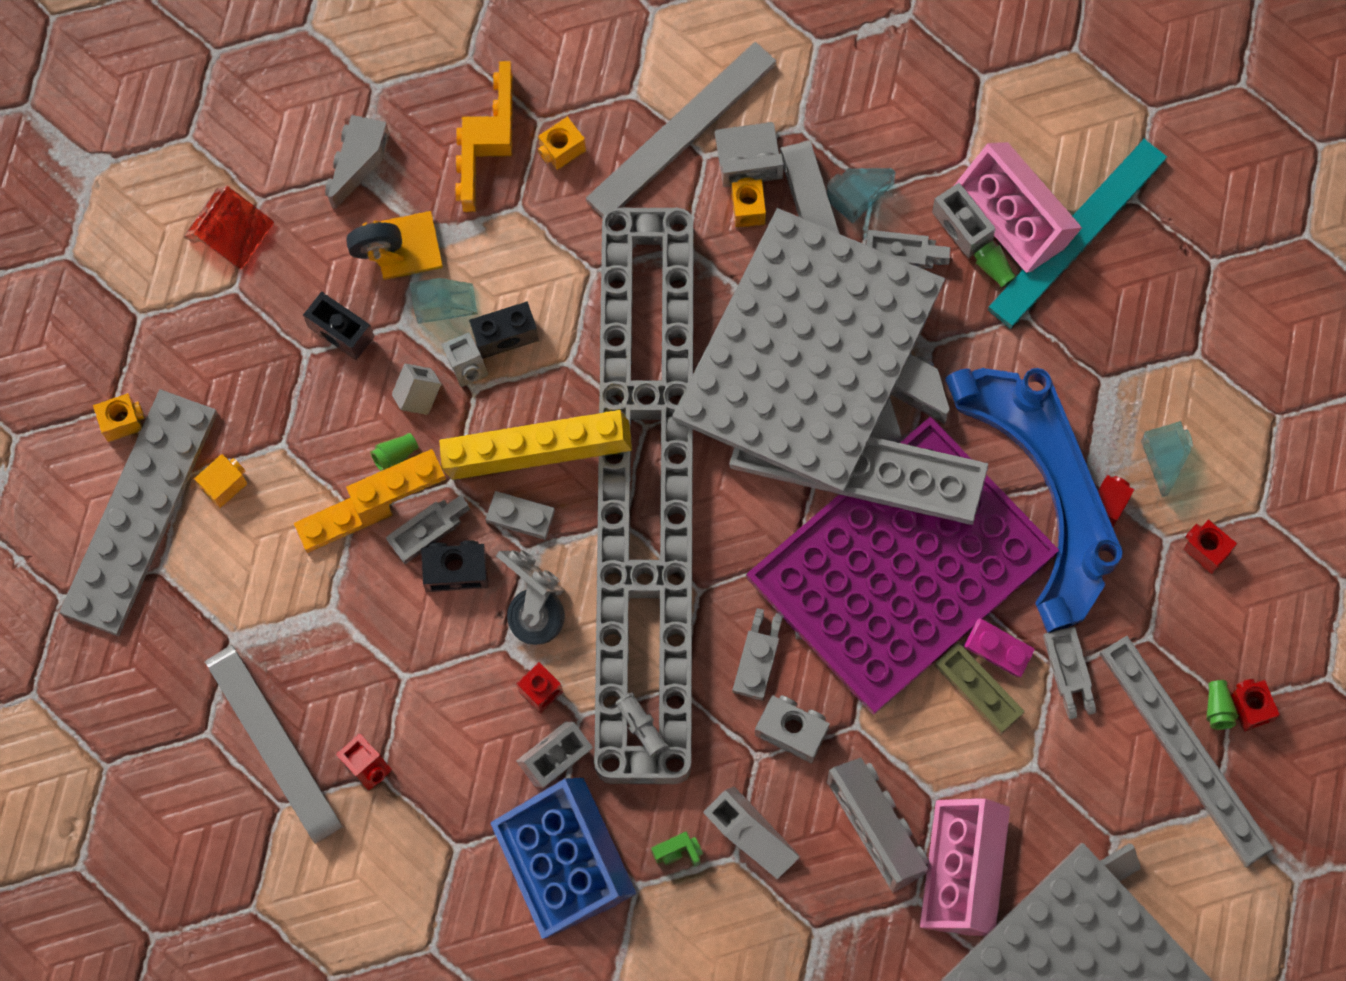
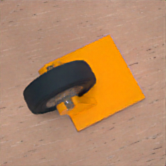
M431 211L384 221L374 220L373 223L369 224L365 222L361 227L352 230L346 238L350 255L359 259L375 261L381 267L383 280L443 268Z

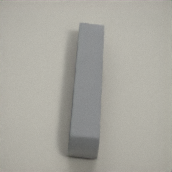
M233 645L205 661L206 665L313 842L316 844L343 827Z

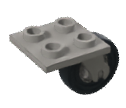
M515 550L499 551L496 557L527 582V589L517 594L509 605L507 620L510 630L520 641L530 645L550 642L560 633L565 621L564 608L557 595H561L564 592V589L558 585L560 580L548 570L541 571L534 565L536 560L524 550L520 552Z

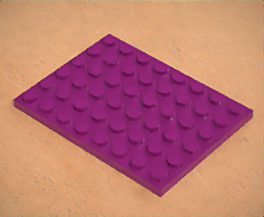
M931 416L900 442L901 444L971 459ZM986 475L973 525L839 494L746 574V578L874 716L972 630L977 619H984L1055 557L1059 549Z

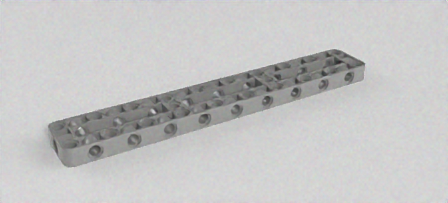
M614 208L607 211L602 220L599 413L621 410L629 420V423H631V420H661L660 560H629L631 451L615 453L623 457L622 461L618 464H611L607 461V458L612 454L599 456L594 763L600 780L609 784H679L687 780L691 772L693 429L672 420V415L677 405L669 401L673 396L683 395L693 376L694 231L691 214L682 208ZM615 224L625 226L623 230L618 232L610 229ZM675 224H682L686 227L679 232L671 229ZM636 245H660V247H663L662 381H631L632 250ZM616 280L624 283L618 289L610 287V284ZM679 280L683 281L685 286L677 289L673 288L670 284ZM616 337L624 340L620 346H612L608 343ZM674 338H682L685 340V343L681 346H673L670 341ZM617 395L624 400L618 405H612L608 402V399ZM646 395L654 398L653 403L649 405H643L638 400ZM674 454H680L684 456L685 460L681 464H673L669 461V458ZM613 513L622 516V520L617 524L608 523L606 518ZM678 513L683 515L685 520L680 524H673L668 518L672 514ZM615 573L620 575L622 580L616 585H610L606 583L605 578L609 574ZM646 573L651 575L653 580L647 585H641L636 581L637 577ZM677 573L681 574L685 580L679 585H673L668 581L669 576ZM629 598H660L659 734L668 746L662 752L652 757L649 756L644 746H627V719L618 707L609 709L603 705L604 700L609 696H616L620 699L628 694ZM611 634L618 635L621 638L620 643L616 646H608L604 643V640ZM675 634L681 635L685 639L683 644L677 647L671 646L667 642L668 638ZM673 696H679L684 700V704L678 709H672L667 705V701ZM610 758L619 761L620 766L614 772H607L602 768L605 760ZM680 759L684 763V767L679 772H671L666 767L669 760Z

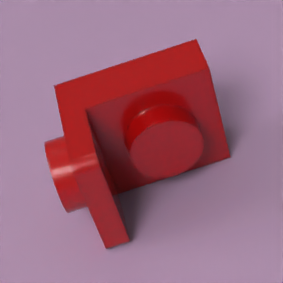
M360 733L336 754L368 791L382 782L392 771L382 756Z

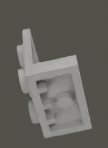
M773 122L718 129L715 131L723 187L732 186V182H737L742 178L762 179V182L783 179L782 154H779Z

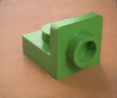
M683 832L651 848V853L657 864L664 861L665 865L671 864L683 857L681 852L686 851L693 866L696 867L700 865L698 856L703 855L696 837L690 839L687 832Z

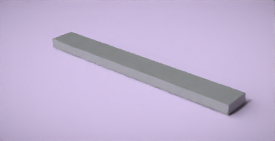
M754 42L586 197V202L602 217L611 209L624 207L776 66V60L759 44Z
M1125 636L1101 651L1100 656L1245 868L1273 851V846L1129 637Z

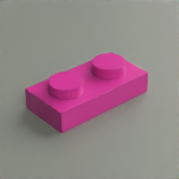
M977 619L964 645V648L1015 677H1022L1035 650L983 619Z

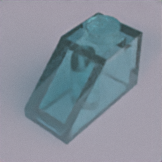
M848 168L842 175L836 174L827 184L829 202L853 224L894 185L896 172L892 168Z
M444 278L410 283L413 308L418 324L478 314L474 287L471 283Z
M1181 421L1146 431L1141 440L1161 497H1166L1170 493L1191 451V447H1193L1191 434L1188 429H1183Z

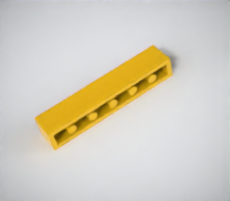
M621 410L439 440L441 468L452 480L632 451L630 423Z

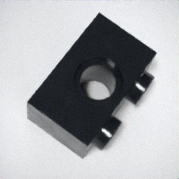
M322 291L303 314L309 329L354 360L360 357L374 339L369 323Z
M528 301L469 320L472 334L482 359L539 341L537 327Z
M475 540L460 542V545L448 546L446 543H432L429 545V548H421L423 586L426 592L488 588L487 552L484 544H479ZM458 559L463 562L459 570L451 571L447 569L448 563L452 560Z

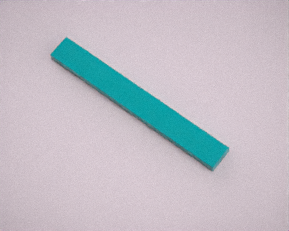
M1144 138L1074 213L1072 217L1082 229L1066 248L1030 273L1022 270L990 304L988 311L1008 328L1012 329L1163 165L1167 156Z

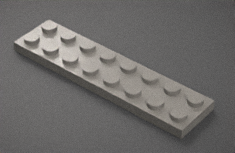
M159 389L59 611L62 616L119 637L218 414L216 409Z
M870 437L843 495L973 525L988 471V463ZM734 447L729 464L730 469L840 494Z

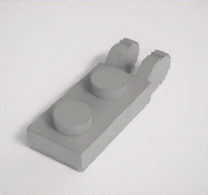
M757 608L751 631H748L732 693L763 701L779 643L778 634L783 618L780 614L776 613L773 617L770 636L760 634L758 632L760 625L763 623L764 610Z
M1075 626L1045 633L1043 635L1044 643L1059 694L1063 696V704L1068 718H1077V708L1074 704L1072 693L1082 691L1083 704L1087 714L1096 713L1095 702L1091 692L1092 683Z

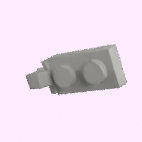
M868 230L867 246L919 268H933V264L949 265L951 247L935 246L936 241L930 240L929 236Z
M462 495L449 504L445 500L439 503L436 501L389 534L386 539L402 562L406 564L421 554V548H429L430 544L436 543L456 529L455 527L461 523L458 518L470 510L469 505Z

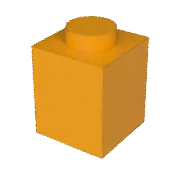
M223 454L194 478L199 488L219 508L224 506L247 485L242 475L246 472L236 459L232 458L229 461Z

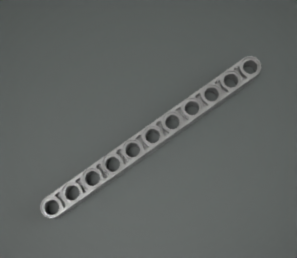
M808 140L781 147L780 154H782L783 167L798 217L839 234L811 142ZM889 398L871 437L900 443L902 440L901 433Z

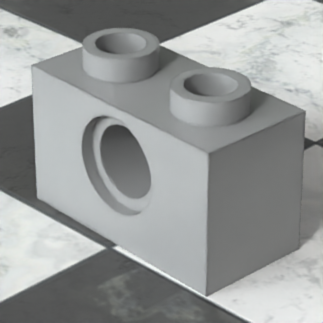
M960 182L935 198L932 213L967 258H970L986 244L993 241L996 228Z
M772 695L755 728V736L812 764L829 730L830 723L826 722V717L817 711L810 709L807 713L797 708V703L786 696L781 695L780 698ZM790 720H796L801 723L802 730L798 733H790L785 729L784 725Z

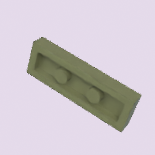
M959 642L935 663V667L1000 735L1024 714L1025 711Z

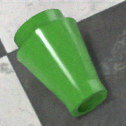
M994 241L989 242L973 255L977 260L976 264L992 277L1001 288L1016 277L1009 266L1001 246H997Z
M407 433L404 436L375 445V449L370 454L377 468L383 471L403 462L419 446L413 435Z
M1215 680L1208 684L1209 695L1206 720L1210 722V727L1215 730H1225L1236 726L1238 713L1229 692L1227 681Z

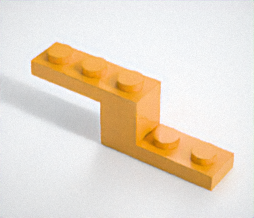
M499 61V72H493V88L498 90V100H493V116L462 117V128H457L456 130L457 146H462L461 155H456V172L461 173V183H456L455 194L456 201H461L463 212H475L476 156H512L513 72L511 61Z
M430 449L346 486L350 498L293 524L306 553H309L392 516L389 504L446 480L433 449Z

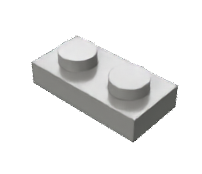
M495 491L486 517V523L546 540L555 508Z

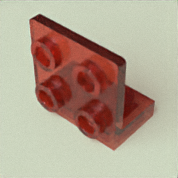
M226 185L216 188L183 237L191 243L203 242L236 268L243 269L274 224V221Z

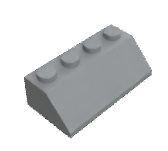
M858 758L830 769L827 784L890 890L894 893L924 876L928 871L926 864L929 863V860L921 846L915 848L909 838L913 834L905 819L899 820L894 813L893 808L896 805L887 790L882 792L876 783L879 780V776L872 764H865L862 758Z

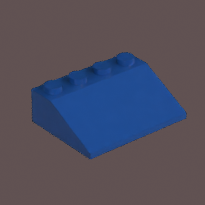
M583 777L565 778L490 822L542 939L549 938L596 916L637 894Z

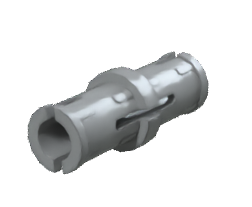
M633 692L624 695L616 701V706L630 724L629 730L632 734L638 736L650 757L659 754L668 746L653 725L654 719L651 715L645 713Z

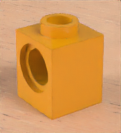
M568 116L538 135L540 147L537 150L546 164L551 162L556 170L586 151L585 138ZM556 142H565L567 144L563 148L553 147Z
M742 178L737 182H732L735 227L765 225L766 212L762 179ZM745 197H751L755 202L747 205L742 203L741 200Z
M128 393L93 405L101 433L107 442L141 431L142 425L140 420L145 418L139 401L133 402ZM121 412L128 413L123 421H114L117 414Z

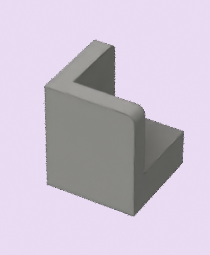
M404 363L392 396L401 410L427 415L440 389L441 382L432 368Z

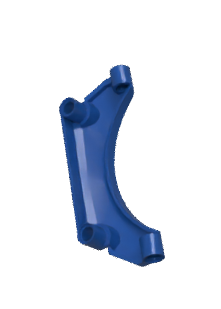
M966 368L953 372L945 380L957 410L996 428L1014 441L1033 461L1050 491L1057 518V548L1059 552H1057L1049 581L1035 602L1047 633L1066 629L1083 622L1105 587L1102 576L1113 572L1118 566L1122 557V548L1050 375L1041 368H1033L1027 371L1022 380L1018 373L980 368L972 372L971 369ZM1038 382L1043 386V389L1041 391H1034L1028 386V383ZM1100 551H1108L1112 554L1114 560L1112 562H1104L1100 559L1098 553Z

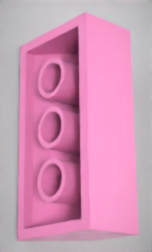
M1008 142L988 143L955 183L956 185L960 182L996 228L994 236L1026 273H1030L1064 250L1082 229Z
M985 798L936 800L920 928L970 936H986L996 926L1010 807Z

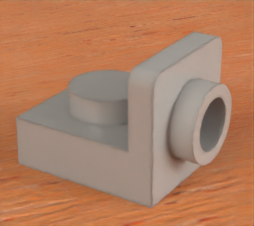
M470 332L441 344L461 387L488 376L481 354Z

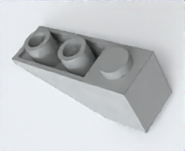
M351 115L349 125H344L341 134L343 146L341 152H336L333 161L335 173L333 179H328L325 188V196H328L331 208L336 209L382 162L390 135L386 122Z
M734 786L726 789L703 812L729 840L776 879H779L801 857Z

